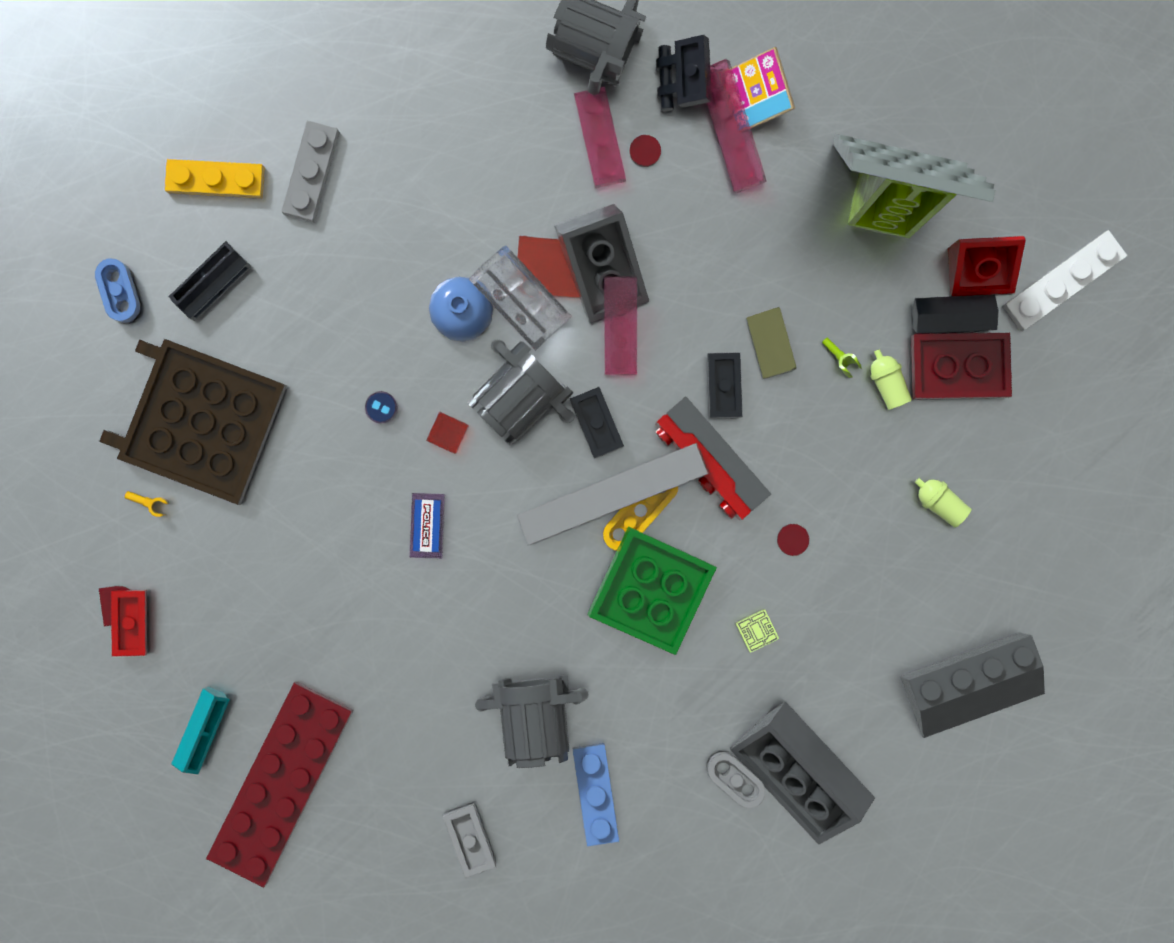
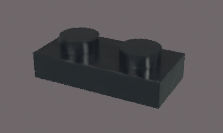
M708 353L709 419L741 418L740 353Z
M600 387L570 398L594 459L624 447Z

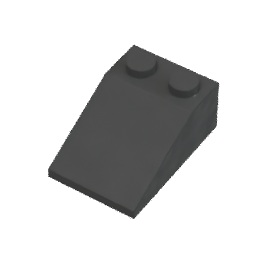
M615 204L554 225L563 255L590 323L649 302L624 214Z

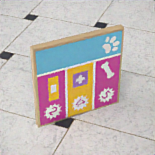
M773 47L720 73L734 121L740 134L795 109L777 47Z

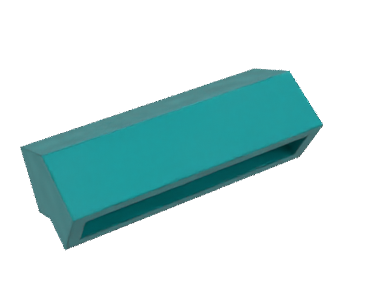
M211 687L202 689L171 763L181 772L199 774L230 700L226 697L225 693Z

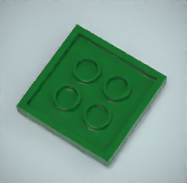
M628 526L587 615L592 619L676 655L717 567Z

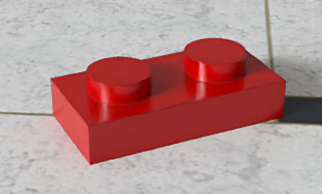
M147 590L111 591L112 656L147 655Z

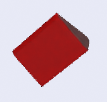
M1025 237L958 239L948 247L951 296L1015 293L1026 242Z

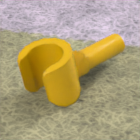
M129 491L125 494V499L147 507L153 516L160 517L165 515L156 512L154 504L157 501L169 504L167 499L163 497L151 499Z

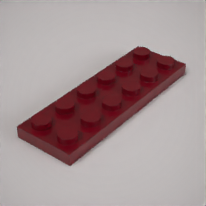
M298 682L293 683L206 857L207 860L263 888L267 885L353 712L352 709Z

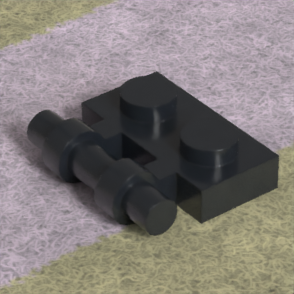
M699 35L674 41L675 54L671 55V46H659L656 70L659 71L660 75L657 98L661 100V111H673V99L676 96L677 105L681 107L712 102L709 38L705 35ZM676 68V83H673L672 71Z

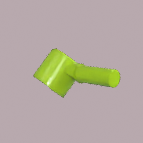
M828 337L823 340L822 343L836 356V359L839 361V367L845 376L852 378L851 373L846 369L852 363L857 364L862 369L860 362L854 354H845Z

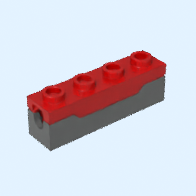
M686 396L655 423L659 428L655 433L667 446L672 443L677 450L697 443L709 474L702 476L697 481L709 495L713 492L717 494L723 501L719 504L720 508L730 519L736 516L738 520H743L771 495L769 490Z

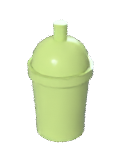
M880 349L874 351L877 359L871 365L870 377L871 380H874L887 409L890 410L912 401L901 371V364L891 356H883Z
M920 478L915 481L920 487L918 497L922 506L925 509H930L952 527H958L970 514L972 509L951 491L944 481L931 479L923 482Z

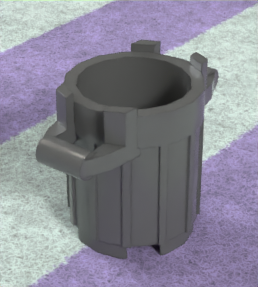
M595 0L560 1L553 17L557 19L554 27L555 36L548 33L546 49L553 52V55L592 71L588 83V92L591 95L599 94L603 82L618 88L620 82L617 80L625 68L634 43H639L644 30L639 28L640 22H645L646 20L645 15L637 12L639 0H626L622 11Z
M494 340L491 343V349L499 353L506 362L472 395L474 398L468 404L474 408L480 403L483 407L477 413L501 437L509 432L511 435L505 441L510 446L516 440L519 441L551 408L559 414V418L562 421L571 423L574 420V413L563 405L573 394V391L568 386L565 387L563 384H560L529 353L531 348L527 344L520 341L510 351L501 340Z
M564 674L560 675V678L536 679L513 683L511 679L499 680L498 683H492L493 697L487 695L476 701L475 707L480 712L488 709H500L505 758L508 759V766L516 763L517 768H534L545 766V761L551 760V757H558L559 763L568 760L569 740L565 704H580L588 698L589 694L585 688L569 690L568 676Z

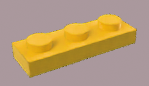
M167 159L165 191L168 194L263 199L265 167L262 164Z

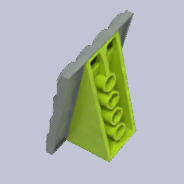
M835 134L833 146L849 169L859 172L847 225L910 238L957 194L989 202L994 200L996 191L993 190L994 184L987 183L984 176L975 175V169L967 168L968 163Z

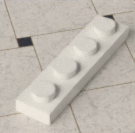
M1108 230L1002 307L1022 332L1128 255Z

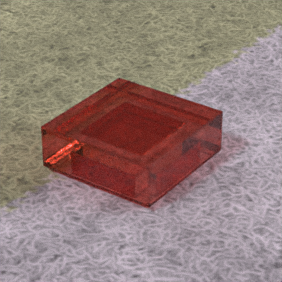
M439 412L426 441L457 454L469 425Z

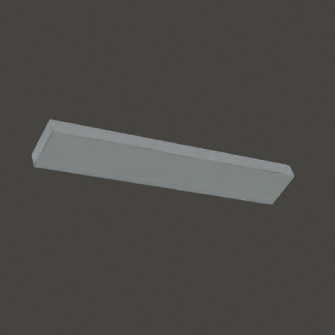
M695 443L521 513L517 517L528 545H532L705 476L709 472L699 447Z

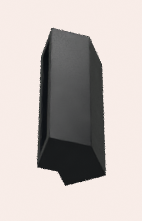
M225 241L168 297L189 319L195 321L251 265Z
M995 294L915 298L912 306V328L917 334L997 330L999 310Z

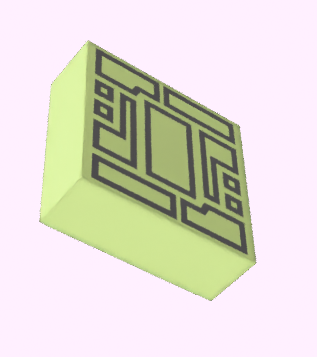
M765 609L735 623L750 653L779 639Z

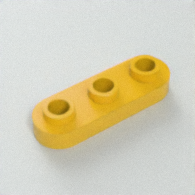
M678 486L620 509L604 528L603 538L606 545L617 551L621 541L613 538V532L617 528H621L626 532L629 526L643 533L676 496ZM639 504L644 505L647 510L643 517H638L634 512L635 507Z

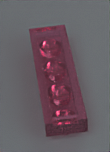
M724 59L710 65L712 102H708L707 105L734 192L739 193L765 183L767 180L730 61Z

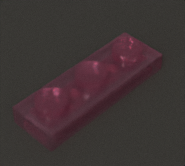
M605 86L601 87L597 95H591L588 90L574 93L594 187L599 188L626 182Z
M637 276L604 277L605 375L637 374Z

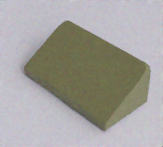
M780 307L746 317L762 378L766 379L796 370V363Z

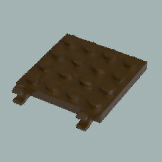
M139 339L135 352L156 359L126 437L103 430L99 442L119 449L118 460L241 505L287 385L167 339L163 340L161 347Z

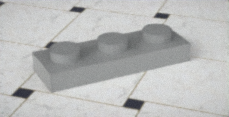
M311 121L306 122L282 208L284 215L315 223L340 133L337 128Z

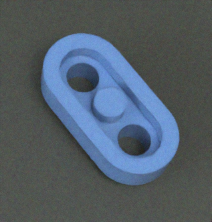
M117 259L103 260L96 267L95 280L105 311L110 318L118 322H130L138 316L140 311V302L130 270ZM119 272L118 280L112 282V273ZM127 301L129 304L127 311L121 312L120 305Z

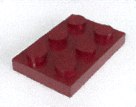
M1010 333L913 334L911 336L913 399L1012 397Z

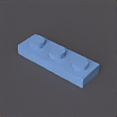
M605 743L573 747L587 847L619 842Z

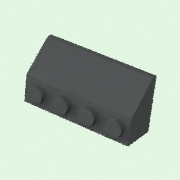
M1024 633L1009 636L900 676L923 738L1045 694L1043 663L1032 635Z
M786 702L766 714L730 749L762 781L764 787L818 845L860 823L875 799L872 793Z

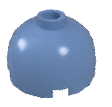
M459 276L447 279L437 286L431 295L429 313L431 322L439 333L450 340L465 342L476 339L488 328L492 321L493 305L491 297L483 285L471 278Z

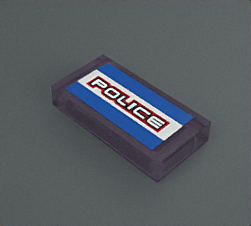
M412 493L410 558H443L445 494Z

